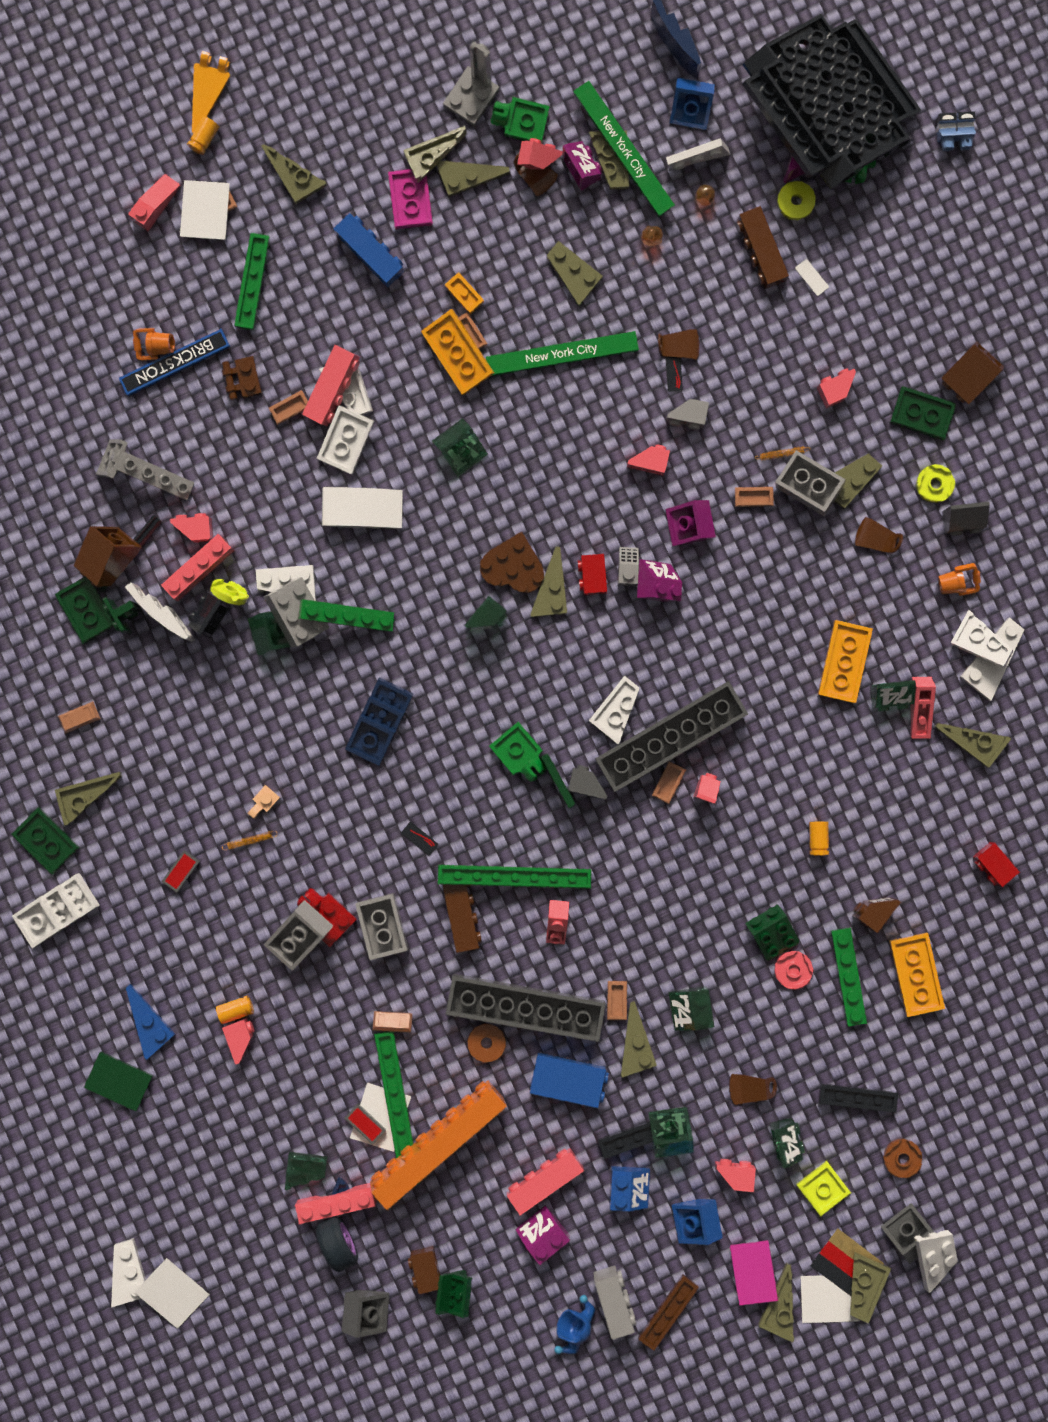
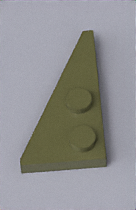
M465 126L403 150L417 183L467 135Z
M265 144L261 145L296 204L327 186L323 179L321 180L314 176L310 171L303 169L288 157L279 154L272 147Z
M440 161L436 165L448 197L510 174L509 167L451 161Z
M555 547L532 608L531 617L567 614L560 547Z
M937 723L934 726L987 768L993 764L1011 740L1007 736Z
M117 772L56 789L55 794L64 825H69L116 783L122 777V773Z
M635 1001L630 1003L621 1069L622 1078L657 1066Z
M786 1262L776 1284L778 1301L767 1303L758 1326L793 1342L791 1264Z

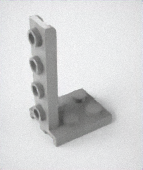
M473 41L469 49L471 68L468 66L443 102V106L475 127L499 91V86L491 81L489 49L484 44H477Z
M109 440L96 475L113 479L117 472L120 471L177 497L188 500L194 482L126 453L127 442L123 440Z

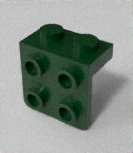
M778 904L745 923L767 961L774 959L799 944V939L787 915Z

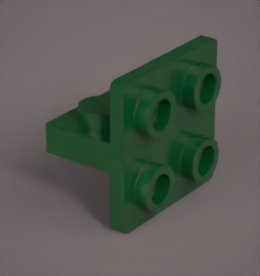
M107 597L103 598L105 603L103 607L107 614H111L114 618L112 623L116 630L128 635L132 634L126 620L130 621L139 616L138 613L142 611L139 604L128 601L118 607L114 600Z
M460 1270L440 1275L435 1314L449 1313L461 1318L468 1317L472 1277L466 1276L467 1271Z

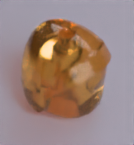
M710 185L700 186L695 194L697 202L703 206L713 203L715 199L713 187Z
M647 226L641 233V240L648 246L659 245L662 242L663 232L657 226Z

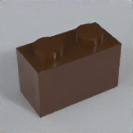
M434 1246L411 1251L408 1264L410 1270L413 1269L415 1277H412L414 1289H418L419 1294L438 1290L440 1271Z

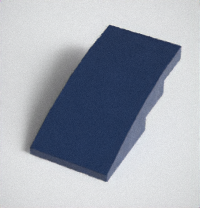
M653 0L650 16L658 34L679 64L694 79L698 78L702 62L689 29L681 30L675 13L667 15L662 1Z
M379 677L362 714L359 716L345 750L380 766L414 694Z

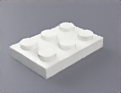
M339 405L317 459L353 474L375 421Z

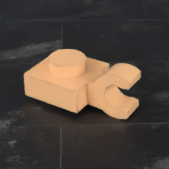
M265 785L253 798L257 804L248 814L255 819L263 809L268 812L280 797Z

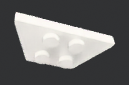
M948 1230L940 1231L939 1233H929L926 1238H922L920 1235L914 1237L924 1289L928 1293L932 1292L958 1262L953 1234Z

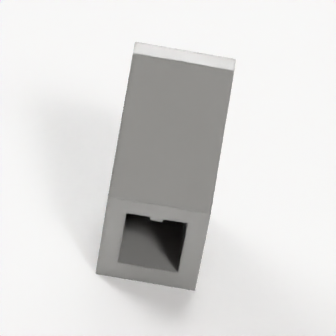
M689 399L671 411L666 417V422H670L672 426L680 427L682 424L688 425L689 429L700 430L705 425L709 402Z

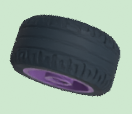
M333 1217L320 1223L317 1226L316 1235L323 1255L330 1267L336 1272H341L355 1265L358 1261V1252L344 1221L339 1217Z

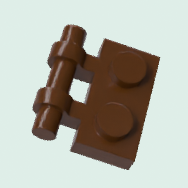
M254 356L236 359L235 368L230 367L229 361L222 362V375L226 380L227 386L225 389L226 393L229 394L230 400H236V392L240 391L243 398L262 394ZM238 375L240 384L234 385L232 376Z

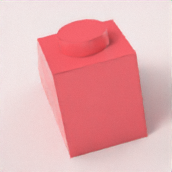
M662 445L651 446L628 460L627 467L664 476L670 450H666L667 447Z
M706 773L705 776L700 775L693 797L715 803L721 781L716 780L717 776Z
M247 1018L225 1025L222 1028L235 1065L242 1061L253 1037L254 1027L251 1021L248 1022Z

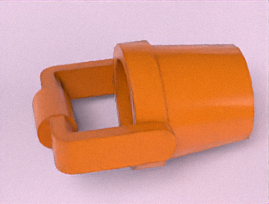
M138 328L133 331V346L138 360H156L158 355L173 353L175 350L173 334L158 333L154 328ZM139 332H147L145 345L149 356H142Z
M970 563L957 566L954 571L938 576L941 594L958 593V595L962 596L978 592L980 590L981 578L976 564ZM973 569L972 576L975 587L966 588L963 571Z

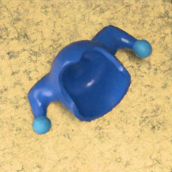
M582 1295L579 1298L580 1302L585 1306L582 1312L568 1309L559 1317L556 1328L557 1335L562 1340L567 1341L568 1344L564 1347L556 1346L554 1348V1352L558 1355L561 1353L576 1354L580 1344L585 1342L591 1334V1321L595 1314V1308L588 1301L586 1295Z

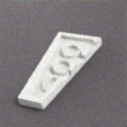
M1009 617L995 634L1009 645L1014 653L1024 629ZM976 656L960 678L987 700L991 701L1010 659L1005 668H1002Z

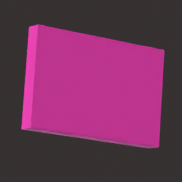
M411 169L388 172L395 230L433 225L427 175L417 183Z
M769 1240L730 1245L739 1305L778 1301Z

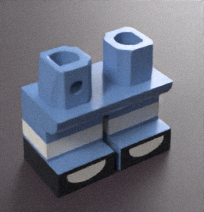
M975 111L958 112L957 115L956 112L939 113L935 119L937 143L941 142L943 151L953 150L954 141H960L961 150H969L972 147L973 137L976 134L974 130Z

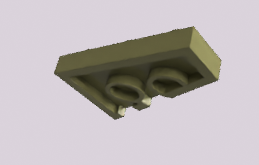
M599 131L589 132L609 190L629 189L628 172Z
M560 241L547 254L550 264L558 276H560L579 307L603 276Z
M868 453L836 471L835 473L846 479L835 502L845 509L879 471L882 465Z
M855 1251L850 1315L869 1324L891 1268Z

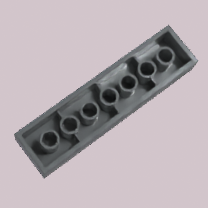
M728 681L595 758V761L613 792H616L748 715Z
M453 974L446 1015L599 1042L606 1002L605 1000Z

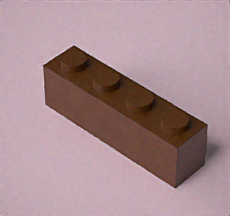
M761 206L739 214L736 226L738 231L744 235L743 243L746 250H750L752 255L750 260L753 267H757L759 272L757 276L760 284L764 285L765 289L787 281L789 274Z
M442 884L456 953L478 949L480 947L479 943H482L481 933L477 932L475 924H478L477 914L472 912L471 906L475 905L473 894H469L467 888L471 885Z

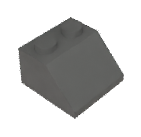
M990 503L953 505L943 510L945 534L951 533V536L963 535L962 532L970 531V534L982 533L981 530L987 528Z
M577 765V768L572 769L568 786L569 791L607 799V794L594 773L589 771V767Z
M912 1203L881 1226L909 1264L918 1258L914 1237L920 1235L922 1238H926L929 1233H935Z
M370 1290L345 1292L342 1332L356 1338L386 1332L389 1293Z

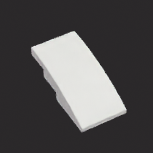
M323 487L322 526L401 529L403 490Z
M133 583L125 587L137 603L160 624L188 641L193 642L195 640L173 608L167 605L163 607L156 597L150 594L145 595L142 589Z
M78 873L45 895L37 898L12 915L31 948H34L98 907L99 903L80 873Z

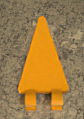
M202 51L200 64H194L193 133L203 116L208 117L230 78V73L227 72L230 65L228 58L220 56L218 69L209 67L212 60L210 53Z

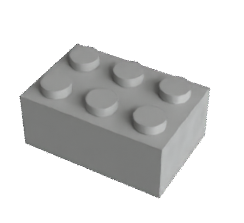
M796 450L776 480L775 488L825 517L845 486L846 479Z
M302 577L296 578L264 596L267 605L291 647H297L330 628L328 623L298 619L300 600L315 601Z
M395 892L355 903L369 960L404 952L409 949Z
M304 900L267 940L264 946L293 971L324 938L333 925Z
M611 1266L593 1272L595 1285L612 1340L635 1333L633 1326L637 1324L633 1309L628 1308L631 1304L627 1289H622L625 1287L621 1270L617 1271L616 1266Z

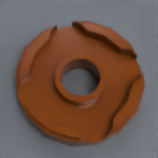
M482 1023L476 1026L468 1037L470 1054L481 1062L497 1060L503 1054L506 1047L503 1031L491 1023ZM488 1037L492 1040V1045L489 1048L482 1046L481 1041L483 1038Z
M904 1138L896 1139L885 1148L883 1155L884 1165L895 1177L910 1178L917 1174L922 1166V1152L911 1140ZM907 1154V1162L899 1163V1155Z

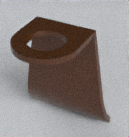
M518 153L513 161L515 170L536 196L542 195L554 184L558 174L548 166L545 169L532 170L518 165Z
M696 329L667 335L658 334V347L661 356L698 359L700 344Z
M865 517L857 530L855 545L886 553H895L902 544L903 534H896L878 522Z
M731 1074L729 1080L730 1097L734 1105L771 1099L777 1092L776 1080L773 1077L763 1079L741 1074ZM770 1082L773 1084L772 1093L769 1090Z

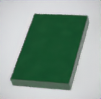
M901 386L889 423L944 441L956 403Z
M83 577L55 593L57 600L82 644L114 627L112 615H108L105 611L103 599L87 577Z
M549 754L541 756L568 808L574 806L575 802Z
M40 807L11 834L51 875L80 848Z
M101 1051L84 1088L137 1111L153 1075Z

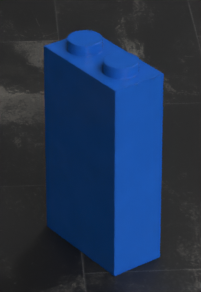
M537 1053L530 1094L598 1108L599 1103H603L605 1092L602 1091L603 1084H607L609 1073L606 1072L604 1066Z

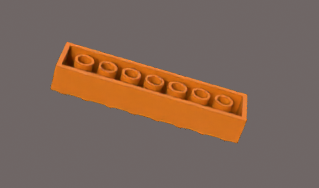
M489 1080L479 1083L475 1088L476 1091L471 1095L467 1094L460 1101L461 1104L456 1108H450L441 1121H435L426 1134L424 1132L421 1133L412 1146H406L397 1159H391L382 1172L377 1171L371 1177V1193L386 1210L507 1107L503 1096Z

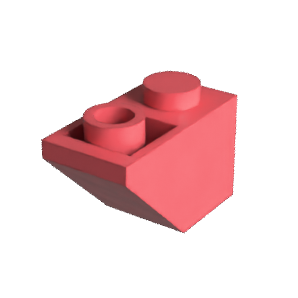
M530 138V141H522L517 164L532 170L545 169L562 156V151L557 150L555 145L541 144V140Z
M848 368L837 373L838 376L834 378L829 376L820 381L821 384H819L817 390L826 408L845 400L856 373L855 368L850 371Z
M205 513L195 514V517L188 518L187 515H176V518L170 519V523L194 543L209 542L213 539L212 518L206 516Z
M550 900L546 943L565 944L569 902Z
M720 1159V1162L715 1161L716 1169L735 1191L754 1192L756 1168L754 1165H751V1162L739 1161V1163H732V1160Z

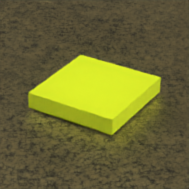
M827 1161L796 1184L820 1216L851 1194Z

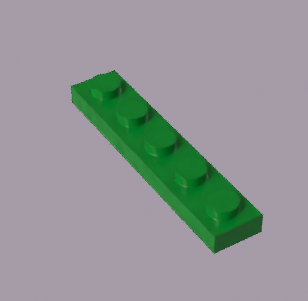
M250 233L234 323L235 328L254 331L270 236Z
M301 599L298 619L392 632L394 612Z
M851 928L831 930L846 1024L848 1027L867 1024Z

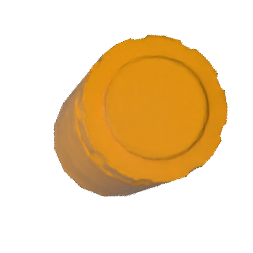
M203 116L187 143L188 147L194 152L204 155L205 150L210 145L220 126L212 119Z
M809 822L810 855H829V822Z
M247 995L216 1006V1012L220 1023L225 1024L248 1016V1014L252 1015L254 1008L251 999Z

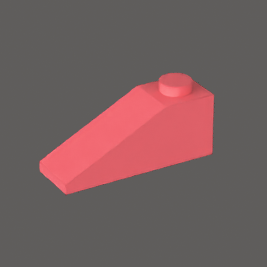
M164 174L138 199L128 215L132 221L146 231H149L181 185Z
M912 677L911 739H931L936 686L932 677Z

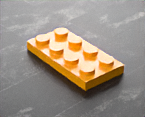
M453 309L447 311L421 331L462 395H465L494 374L492 368Z
M834 620L817 695L856 703L873 628Z
M922 933L890 940L906 1016L911 1017L945 1009L929 934Z

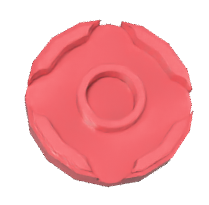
M788 951L778 957L775 962L774 973L781 985L796 990L803 988L810 982L813 966L810 959L803 953Z

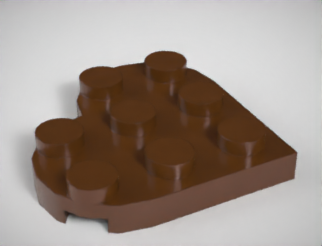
M523 532L518 533L488 551L480 561V572L483 579L493 586L503 587L509 584L515 591L530 593L539 588L544 579L542 564Z

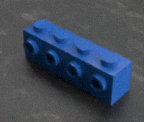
M349 213L333 228L335 235L388 288L404 273L402 267L404 264L397 256L393 258L390 255V249L383 242L380 244L376 240L377 236L372 230L369 229L367 231L362 226L364 223L357 215L353 217Z

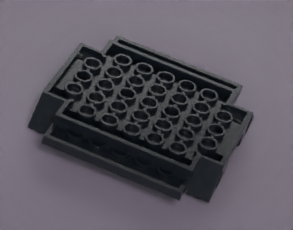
M819 14L768 42L742 64L750 75V78L742 83L743 87L808 179L820 173V176L830 190L857 175L866 165L883 155L887 157L914 140L903 123L918 115L922 110L857 18L834 27L827 16ZM799 44H804L807 50L802 49ZM821 75L827 76L829 81L824 80ZM844 106L849 107L851 112H847ZM866 137H867V138H871L872 141H873V144L869 143V142L866 140Z

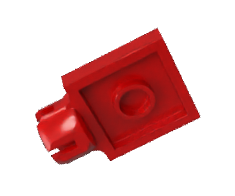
M310 888L304 892L306 893L305 897L302 895L298 899L297 905L299 906L305 900L333 925L322 939L330 947L357 919L329 892L325 896H321L314 889Z

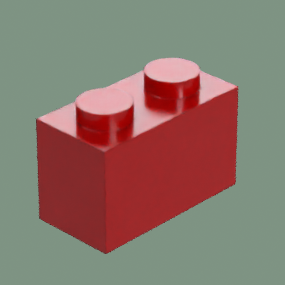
M604 554L581 555V560L577 561L578 572H582V579L579 580L580 591H583L584 595L607 594Z
M989 842L973 856L976 860L974 862L979 870H984L988 874L987 879L993 886L1003 887L1020 873L994 842Z

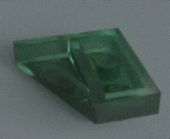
M289 1152L284 1190H290L291 1187L300 1184H308L312 1180L317 1181L325 1178L328 1156Z

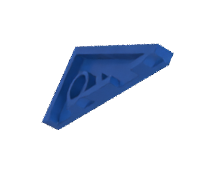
M130 984L126 987L144 1058L147 1060L170 1040L175 1033Z

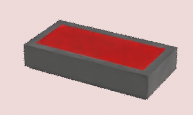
M184 850L161 882L178 893L200 860Z
M359 1103L345 1117L372 1145L386 1131Z

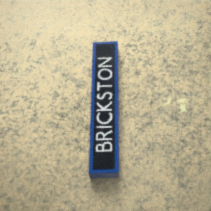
M219 329L173 353H169L120 377L119 380L126 395L130 396L231 346L223 330Z

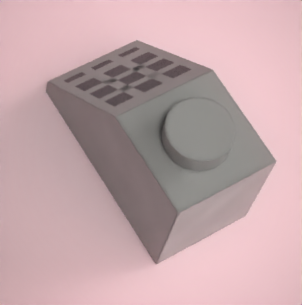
M619 547L617 585L637 586L639 548Z

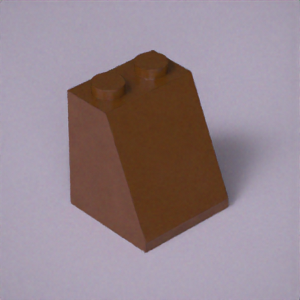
M976 341L942 376V384L948 390L953 389L957 393L956 397L963 404L965 402L970 404L996 378L1004 366Z
M90 526L73 566L80 571L81 575L87 577L94 586H112L142 547L119 527Z

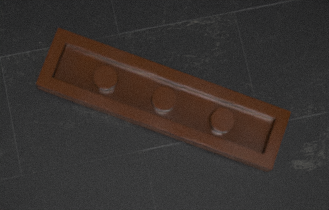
M682 1274L640 1333L638 1340L654 1351L698 1290L699 1285Z

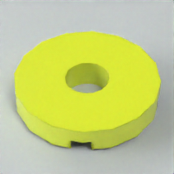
M793 181L782 187L778 194L777 205L786 218L801 220L811 214L815 206L816 197L809 185L804 182ZM795 196L799 197L801 199V204L794 205L791 201V198Z
M930 465L923 469L917 477V492L922 499L928 502H942L950 497L954 491L955 479L951 471L943 465ZM932 479L940 481L938 489L931 486Z
M217 579L212 582L210 587L214 596L230 604L244 605L249 597L245 588L232 581L225 583L223 579Z

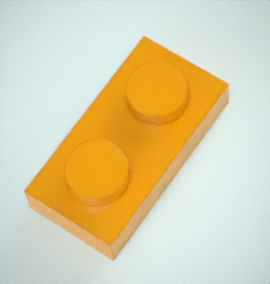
M459 272L445 284L447 290L469 314L484 303L483 298Z

